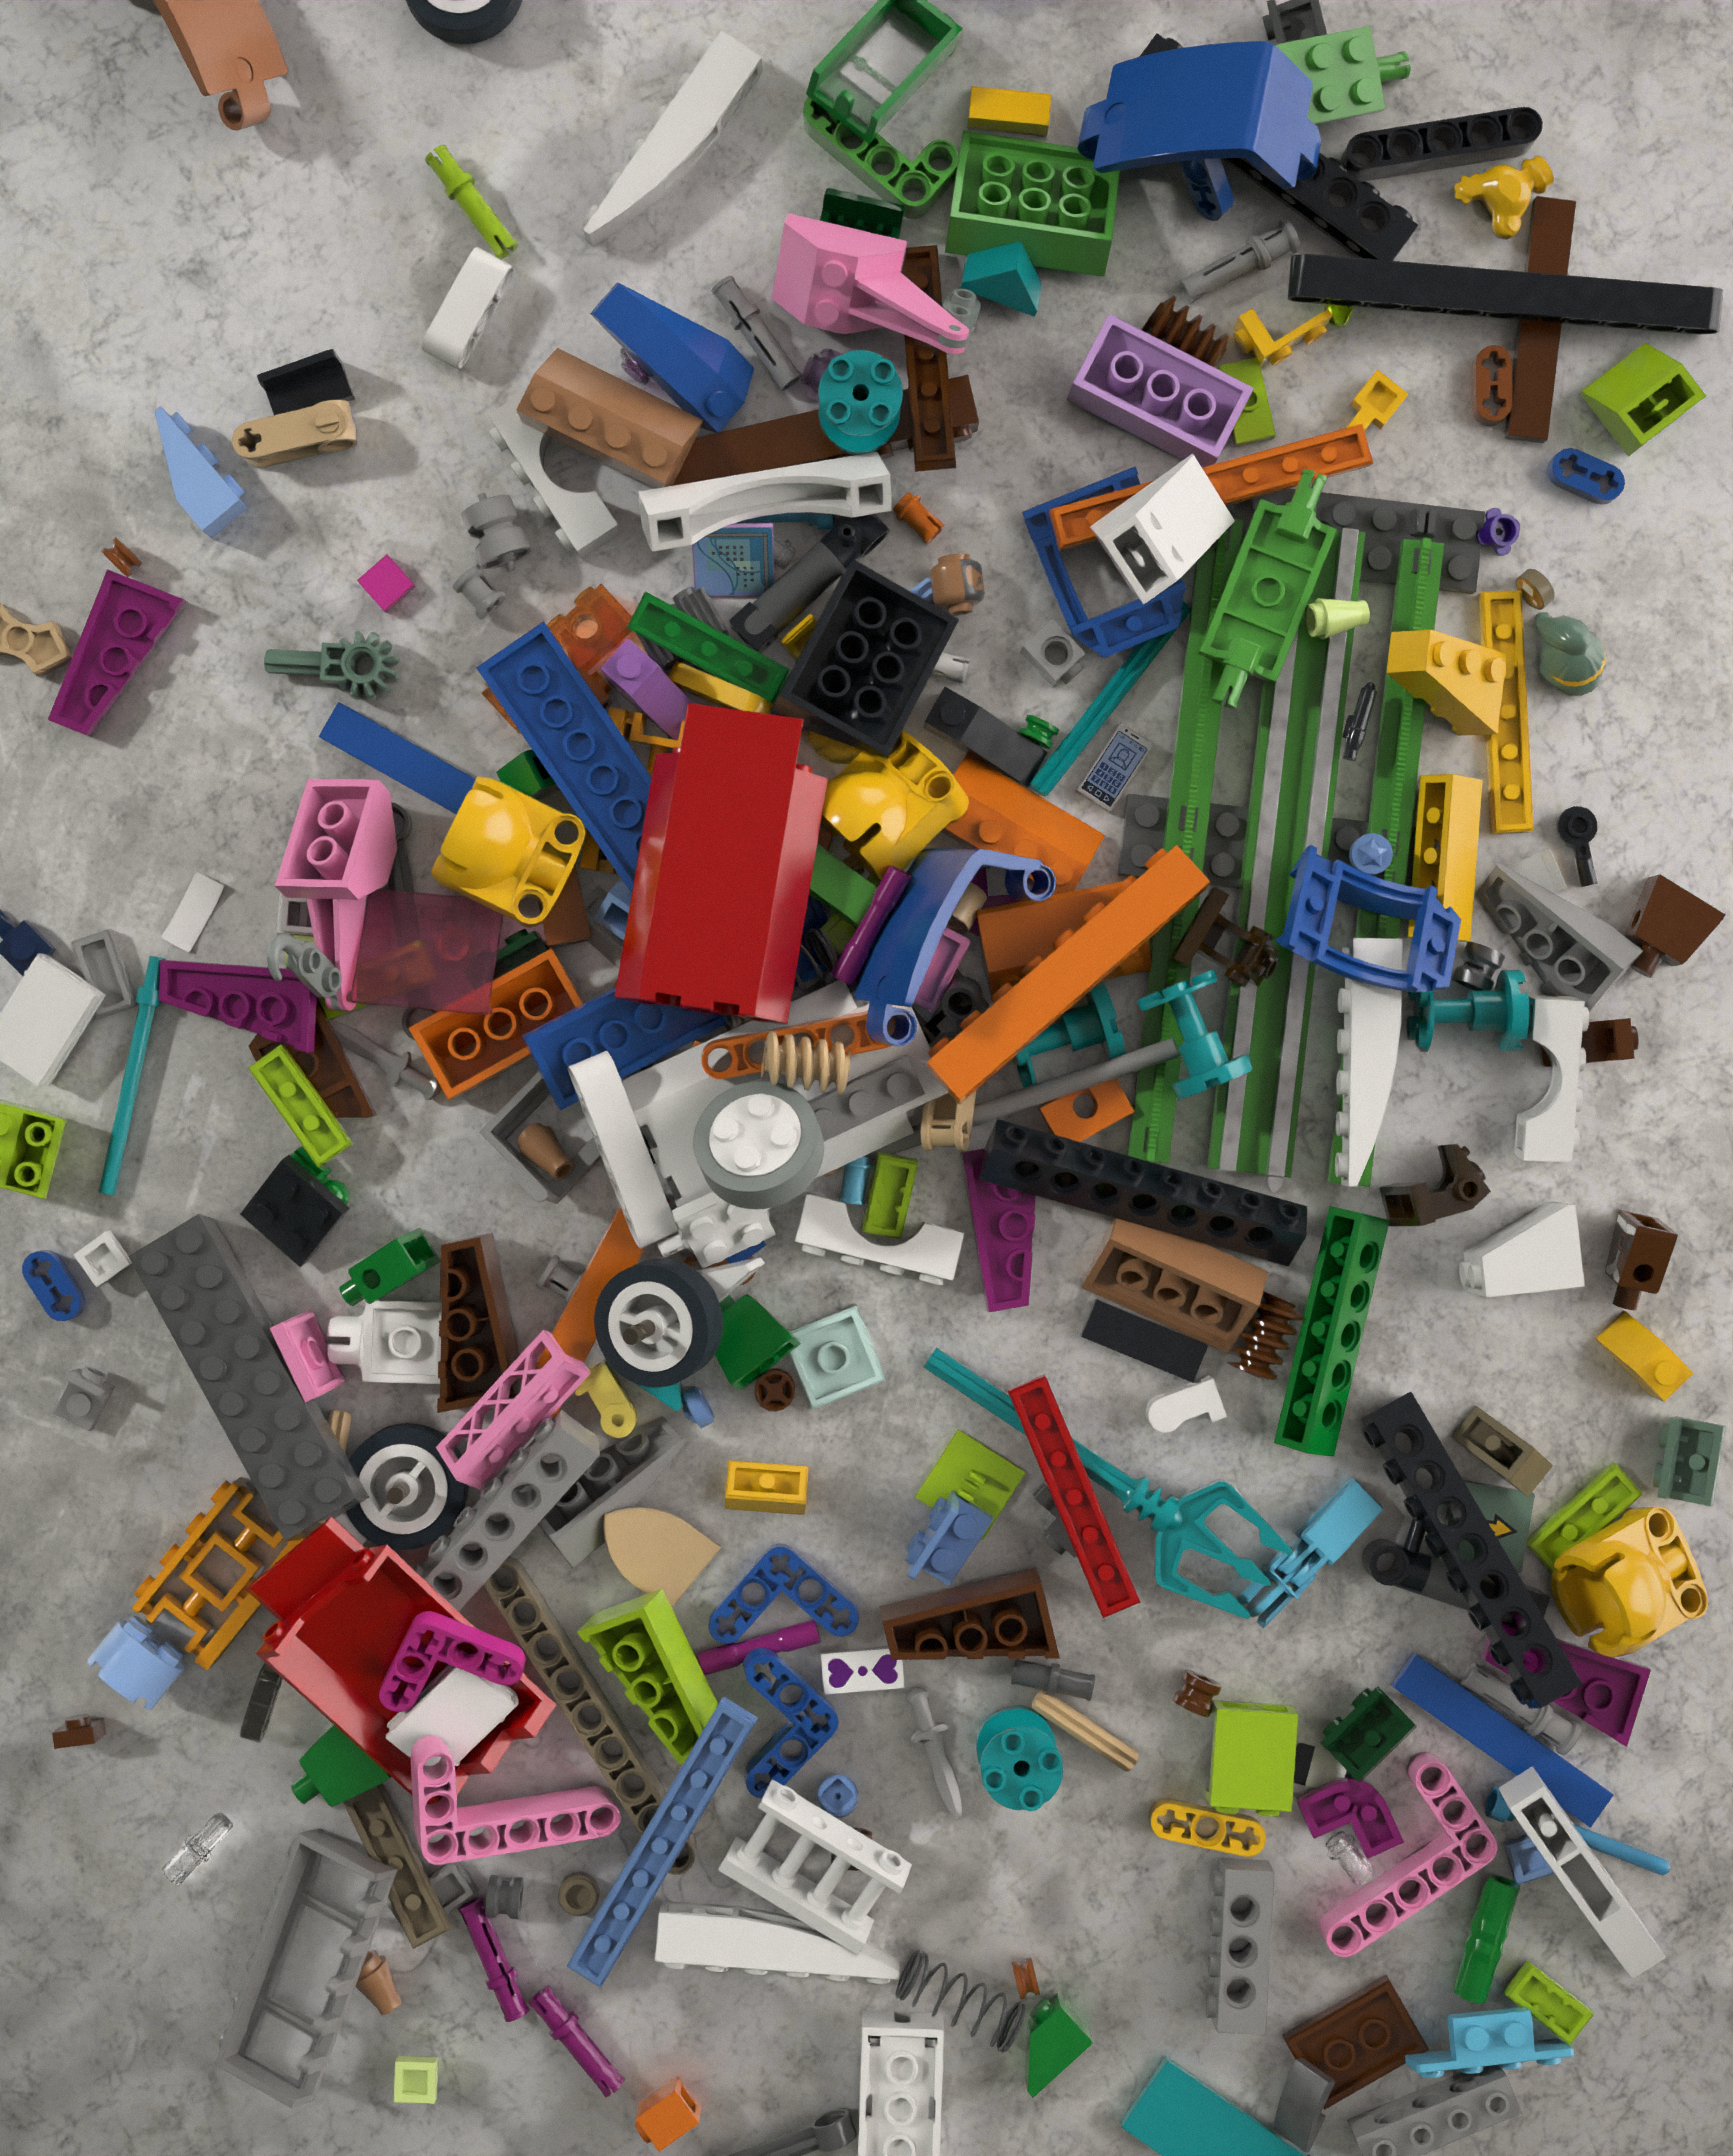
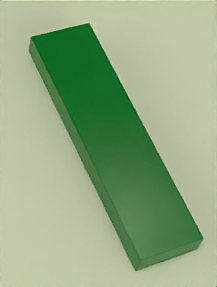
M646 591L626 627L720 679L757 694L773 703L790 671L787 667Z

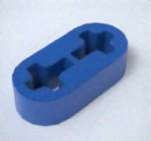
M1563 449L1548 463V478L1554 485L1600 505L1608 504L1624 490L1625 479L1620 469L1578 449ZM1569 459L1573 462L1572 469L1583 475L1572 473L1565 477L1562 475L1564 468L1558 464H1563ZM1603 476L1609 477L1608 485L1613 487V489H1609L1603 494L1599 491L1600 484L1589 479V477L1600 480Z
M40 1250L29 1254L22 1264V1274L45 1312L56 1321H68L78 1317L84 1310L85 1296L62 1258L51 1250ZM38 1259L41 1262L49 1261L52 1267L47 1270V1273L53 1283L49 1281L47 1276H37L34 1270L39 1267ZM56 1287L62 1296H72L74 1301L69 1304L70 1312L67 1309L59 1310L56 1304L60 1302V1297L55 1290Z

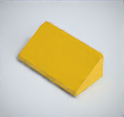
M971 86L967 128L1047 136L1050 121L1051 94Z
M728 1460L725 1508L804 1515L809 1466Z

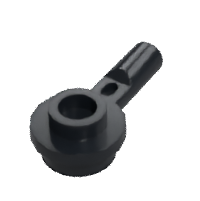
M1573 806L1560 814L1556 823L1557 833L1566 846L1573 847L1581 887L1598 884L1589 842L1595 837L1598 830L1597 820L1589 809L1582 806Z

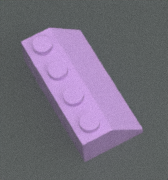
M1108 314L1073 381L1067 401L1182 460L1193 454L1200 466L1206 467L1216 463L1254 388Z

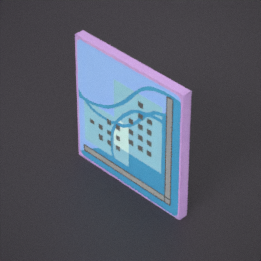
M773 523L731 524L706 535L692 545L695 591L704 587L709 597L761 596L775 583Z

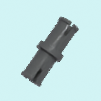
M1015 1659L1011 1679L1012 1685L1017 1684L1045 1690L1046 1695L1049 1696L1059 1693L1083 1698L1087 1701H1091L1095 1683L1094 1674L1089 1675L1060 1669V1664L1057 1663L1046 1666L1020 1659Z

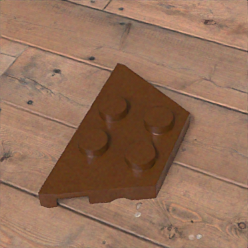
M318 998L316 1001L314 1052L307 1053L283 1042H275L261 1037L260 1034H257L248 1045L256 1062L279 1045H285L335 1118H372L377 1115L331 1023L327 1020Z

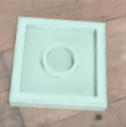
M857 1305L790 1331L801 1343L789 1353V1356L811 1410L886 1381Z

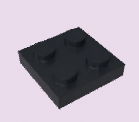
M288 1155L279 1162L240 1215L294 1263L302 1267L309 1261L350 1208L294 1158Z

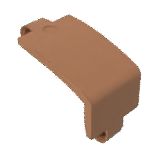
M153 0L203 96H210L232 90L231 92L224 93L219 99L218 110L222 122L228 128L238 131L267 121L271 108L263 81L288 74V68L259 1Z

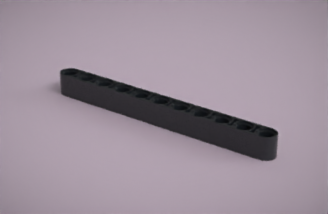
M1298 254L1291 256L1288 300L1301 303L1537 321L1538 317H1541L1544 322H1558L1562 324L1686 334H1715L1720 332L1724 290L1704 286Z

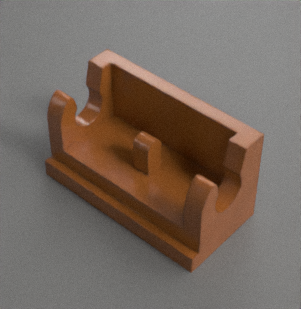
M576 863L557 902L543 922L548 950L585 942L592 938ZM538 901V905H539V909H540V914H541V912H542V905H541V903Z

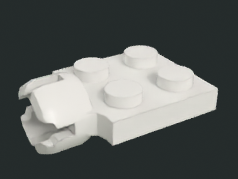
M378 1300L369 1305L365 1301V1310L362 1315H338L332 1318L328 1325L327 1336L350 1337V1343L333 1342L327 1344L329 1361L334 1364H353L361 1367L362 1382L440 1384L438 1362L441 1361L439 1321L442 1314V1302Z

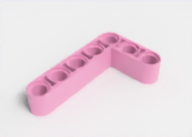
M428 1735L415 1742L411 1749L414 1832L423 1857L431 1864L443 1865L602 1838L611 1835L620 1824L621 1816L619 1809L610 1793L601 1786H589L457 1808L455 1765L446 1743L442 1738ZM432 1757H441L435 1765H424ZM434 1796H443L435 1804H426ZM605 1807L600 1814L591 1816L596 1809ZM565 1814L564 1818L560 1821L551 1822L557 1815ZM525 1821L521 1827L511 1829L512 1825L516 1822ZM485 1827L484 1831L480 1834L470 1836L471 1832L475 1829ZM445 1834L439 1841L429 1842L433 1836Z
M1420 1752L1414 1755L1408 1763L1407 1774L1445 1832L1342 1901L1322 1917L1320 1921L1321 1935L1329 1950L1339 1957L1355 1955L1495 1858L1497 1853L1495 1837L1449 1769L1432 1753ZM1437 1767L1438 1774L1433 1781L1429 1783L1421 1782L1422 1772L1426 1768ZM1460 1801V1808L1456 1814L1452 1816L1444 1815V1808L1449 1802ZM1475 1834L1483 1835L1482 1843L1478 1848H1466L1467 1841L1471 1836ZM1439 1858H1450V1863L1444 1871H1433V1865ZM1408 1880L1416 1881V1887L1412 1893L1407 1895L1399 1893V1889L1404 1882ZM1374 1903L1383 1904L1382 1912L1378 1916H1366L1367 1908ZM1340 1926L1350 1927L1349 1934L1344 1939H1332V1934L1336 1928Z

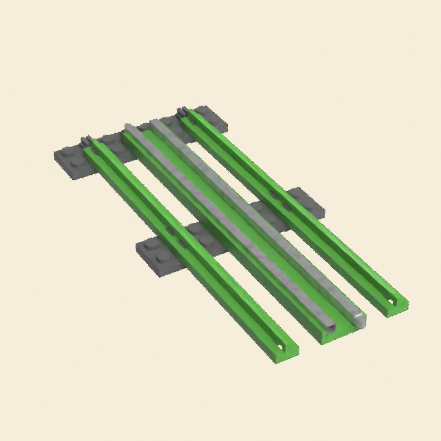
M1290 488L1227 505L1226 507L1235 522L1196 561L1169 798L1137 794L1127 795L1118 875L1140 877L1148 870L1145 863L1156 852L1164 848L1168 853L1173 847L1178 845L1209 879L1210 886L1239 889L1235 925L1248 932L1252 926H1256L1274 937L1272 943L1279 951L1276 956L1279 958V962L1269 979H1263L1259 987L1248 982L1246 987L1243 988L1230 980L1228 982L1222 1046L1228 1060L1243 1054H1249L1253 1070L1216 1086L1207 1168L1266 1175V1185L1271 1192H1277L1282 1185L1283 1177L1291 1178L1316 966L1315 963L1274 941L1283 935L1295 883V878L1291 877L1289 873L1309 845L1317 848L1316 854L1331 862H1335L1338 859L1352 866L1349 859V851L1353 842L1365 834L1375 833L1389 841L1393 857L1390 865L1384 871L1372 876L1412 887L1416 827H1412L1426 707L1424 699L1414 698L1386 673L1369 822L1333 818L1354 628L1323 640L1319 636L1311 637L1306 628L1304 611L1276 683L1272 684L1263 680L1249 808L1211 803L1222 702L1219 705L1213 702L1211 698L1216 691L1225 667L1222 663L1202 656L1198 652L1260 499L1276 505L1285 506L1287 502H1291L1296 490ZM1321 492L1314 509L1316 518L1321 523L1337 529L1308 604L1314 603L1318 598L1358 601L1360 581L1396 585L1391 632L1434 630L1439 590L1474 594L1476 592L1481 544L1476 539V532L1484 526L1485 511ZM1435 839L1434 848L1440 849V844ZM1432 880L1431 886L1435 887V883ZM1200 896L1153 936L1150 955L1152 970L1148 973L1146 996L1159 991L1162 998H1164L1163 989L1187 979L1190 982L1192 960L1188 967L1182 968L1169 959L1198 911ZM1359 909L1355 938L1399 939L1401 918ZM1235 937L1233 939L1231 956L1233 961H1235L1245 944ZM1165 1002L1144 1011L1140 1048L1174 1038L1180 1057L1137 1071L1133 1102L1135 1112L1132 1113L1127 1156L1150 1162L1169 1164L1177 1098L1171 1084L1179 1080L1181 1053L1178 1046L1183 1044V1036L1169 1002ZM1342 1054L1340 1070H1343L1344 1054ZM1337 1094L1327 1182L1341 1184V1177H1336L1335 1157L1336 1153H1342V1136H1337L1336 1115L1337 1112H1343V1095ZM1148 1127V1128H1149L1148 1141H1147V1149H1146V1153H1145V1152H1144V1145H1145V1137H1146V1128ZM1375 1145L1357 1186L1370 1187Z

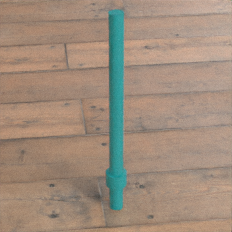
M149 956L143 987H138L135 1002L139 1003L98 1191L102 1194L115 1195L155 1007H160L161 1001H159L160 960H166L165 958Z

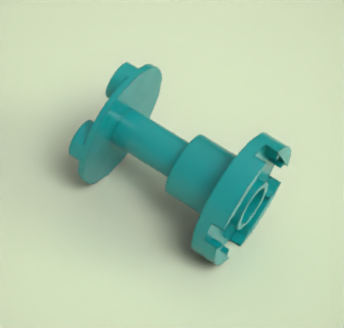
M855 350L833 358L828 368L822 374L819 383V423L824 434L841 451L853 455L872 453L880 449L896 433L900 420L903 388L894 364L877 353Z
M1214 969L1192 977L1191 980L1194 986H1191L1187 979L1163 989L1164 998H1162L1158 991L1137 1000L1141 1012L1169 1002L1185 1041L1178 1048L1189 1073V1076L1171 1084L1178 1100L1203 1092L1207 1088L1223 1084L1253 1070L1249 1054H1243L1228 1060L1217 1031L1208 1033L1192 995V991L1218 981Z
M1501 970L1497 977L1495 990L1469 991L1467 999H1434L1433 991L1408 992L1409 1000H1414L1413 1016H1408L1406 1024L1408 1040H1415L1416 1047H1418L1420 1052H1428L1432 1042L1434 1024L1467 1023L1469 1031H1495L1497 1043L1501 1051H1521L1523 1046L1518 1039L1527 1038L1529 1026L1528 993H1520L1518 985L1526 982L1523 972L1521 970Z
M1101 981L1086 994L1088 1005L1066 1011L1061 1016V1022L1050 1025L1015 1056L1018 1062L1017 1070L1023 1087L1036 1084L1030 1057L1066 1045H1069L1072 1052L1101 1043L1107 1059L1126 1054L1122 1032H1118L1115 1020L1117 1015L1104 982Z
M1022 1705L1010 1706V1708L1002 1709L999 1712L995 1711L983 1721L976 1737V1749L983 1786L997 1803L1006 1808L1027 1811L1038 1810L1055 1795L1063 1778L1062 1756L1056 1747L1055 1735L1048 1721L1032 1708Z

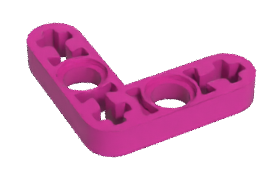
M432 1611L422 1612L413 1619L384 1677L379 1692V1699L383 1706L391 1711L405 1712L411 1709L437 1660L496 1684L512 1685L518 1682L522 1676L526 1661L525 1653L513 1643ZM427 1630H431L433 1633L426 1645L421 1642L422 1635ZM465 1642L470 1643L478 1649V1652L465 1654L457 1648V1645ZM485 1652L489 1653L488 1660L484 1659ZM408 1656L418 1657L423 1661L424 1666L419 1668L411 1667L405 1663L404 1658ZM504 1661L510 1663L507 1667L502 1666ZM403 1680L407 1682L405 1690L401 1694L395 1692L400 1681Z

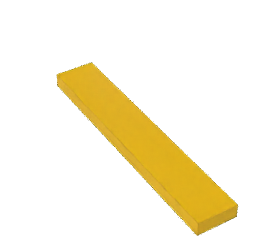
M1521 590L1481 592L1478 594L1481 646L1507 654L1498 733L1485 735L1490 834L1533 832Z

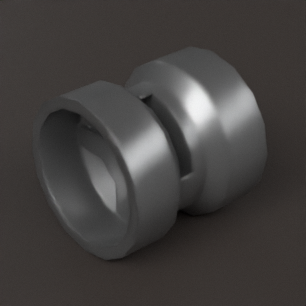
M1467 942L1463 950L1464 961L1461 966L1456 967L1451 979L1474 991H1491L1494 985L1492 976L1495 970L1501 968L1505 956L1487 946L1475 942Z

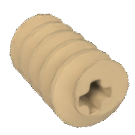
M771 1031L765 1042L761 1078L765 1072L769 1073L771 1085L776 1086L781 1075H785L788 1088H793L797 1078L800 1077L803 1080L804 1090L809 1091L814 1080H819L821 1093H826L830 1083L834 1082L837 1094L842 1096L849 1076L851 1048L845 1054L843 1043L837 1041L829 1052L826 1040L820 1039L812 1050L810 1038L806 1036L802 1037L798 1046L795 1047L792 1034L785 1035L779 1045L776 1032Z

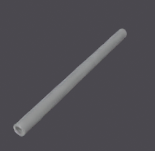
M1174 1038L976 1104L974 1106L972 1127L1178 1058L1180 1056ZM921 1123L912 1126L914 1133L869 1153L871 1160H876L877 1152L895 1154L921 1145Z

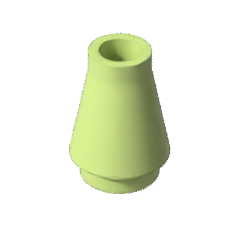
M1318 598L1314 603L1308 604L1305 609V624L1311 637L1319 636L1322 640L1354 627L1367 625L1370 619L1369 607L1365 600L1347 601Z

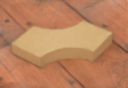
M0 603V655H11L22 659L38 677L71 662L73 653L58 623L55 621L39 625L22 623L8 612L5 605Z

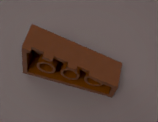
M493 1232L441 1245L440 1299H442V1314L439 1321L441 1361L438 1362L440 1397L437 1398V1413L474 1406L519 1357ZM517 1379L512 1384L509 1398L516 1397L520 1393L522 1379Z
M1036 1567L880 1606L882 1623L892 1660H941L946 1657L983 1659V1657L1008 1656V1659H1025V1656H1044L1045 1659H1060L1042 1582Z

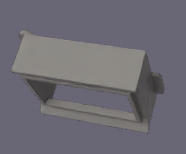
M538 1071L479 1133L514 1167L511 1173L513 1180L534 1201L543 1202L547 1200L558 1204L600 1161L601 1156L595 1140L592 1138L571 1159L574 1164L571 1173L562 1180H555L553 1178L548 1182L507 1141L512 1133L550 1095Z

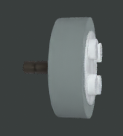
M752 1081L736 1085L724 1091L711 1101L702 1112L693 1136L695 1157L711 1190L725 1202L745 1209L773 1208L796 1198L813 1182L821 1168L824 1156L823 1136L811 1105L798 1091L778 1082L776 1086H772L771 1081Z

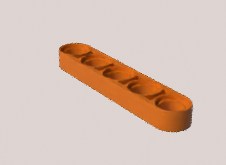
M868 1011L716 1039L709 1042L703 1048L701 1064L704 1071L715 1079H727L761 1072L762 1063H757L750 1058L749 1048L758 1040L766 1041L771 1031L776 1032L779 1045L787 1034L794 1036L797 1033H807L813 1039L812 1050L818 1040L825 1039L830 1052L834 1045L831 1042L832 1030L836 1026L847 1025L853 1029L854 1038L848 1046L844 1047L845 1054H847L851 1048V1055L884 1049L893 1045L878 1043L868 1035L866 1030ZM891 1017L890 1019H891V1020L893 1021V1023H894V1031H895L896 1021H895V1018H894V1017ZM723 1048L730 1052L732 1056L730 1066L724 1070H715L709 1066L708 1056L714 1049Z

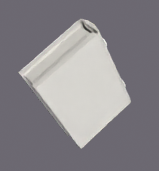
M38 953L28 970H25V975L0 1014V1061L37 1087H40L42 1083L50 1086L106 994L49 955Z
M447 1664L422 1689L411 1709L397 1713L387 1723L389 1732L386 1734V1739L411 1758V1749L415 1742L428 1735L437 1736L446 1743L454 1765L458 1766L460 1761L500 1722L505 1720V1717L518 1705V1697L516 1692L507 1685L496 1684ZM432 1757L424 1765H435L441 1757Z

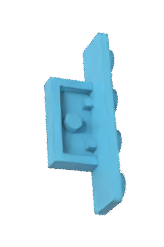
M1516 2007L1447 2015L1450 2050L1405 2055L1406 2065L1416 2073H1419V2076L1437 2078L1443 2076L1445 2070L1458 2069L1461 2073L1474 2074L1482 2072L1483 2066L1497 2065L1501 2069H1518L1522 2067V2062L1536 2061L1542 2065H1555L1561 2063V2058L1572 2057L1574 2053L1573 2047L1561 2039L1534 2041L1531 2010L1527 2007Z

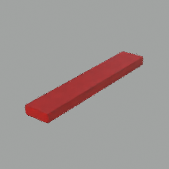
M1045 1374L1008 1389V1394L1102 1617L1105 1618L1141 1603Z

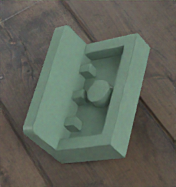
M1678 1416L1671 1417L1669 1424H1663L1659 1446L1665 1448L1663 1464H1656L1653 1476V1487L1659 1488L1658 1498H1672L1710 1507L1713 1506L1726 1426Z

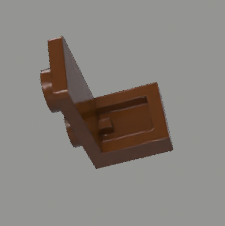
M1631 1018L1589 1022L1587 1031H1582L1581 1047H1584L1586 1051V1063L1635 1059L1634 1050L1638 1049L1639 1039L1636 1027L1631 1026ZM1539 1044L1541 1065L1543 1067L1552 1066L1549 1056Z

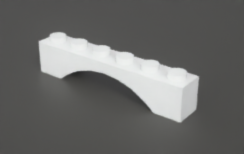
M878 452L638 491L642 529L652 552L693 545L706 535L725 526L766 515L813 512L853 518L892 511L890 473Z

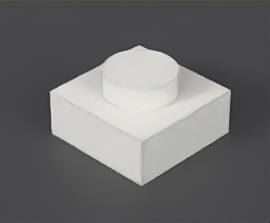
M111 1230L104 1232L73 1254L96 1288L101 1287L132 1265L128 1254Z

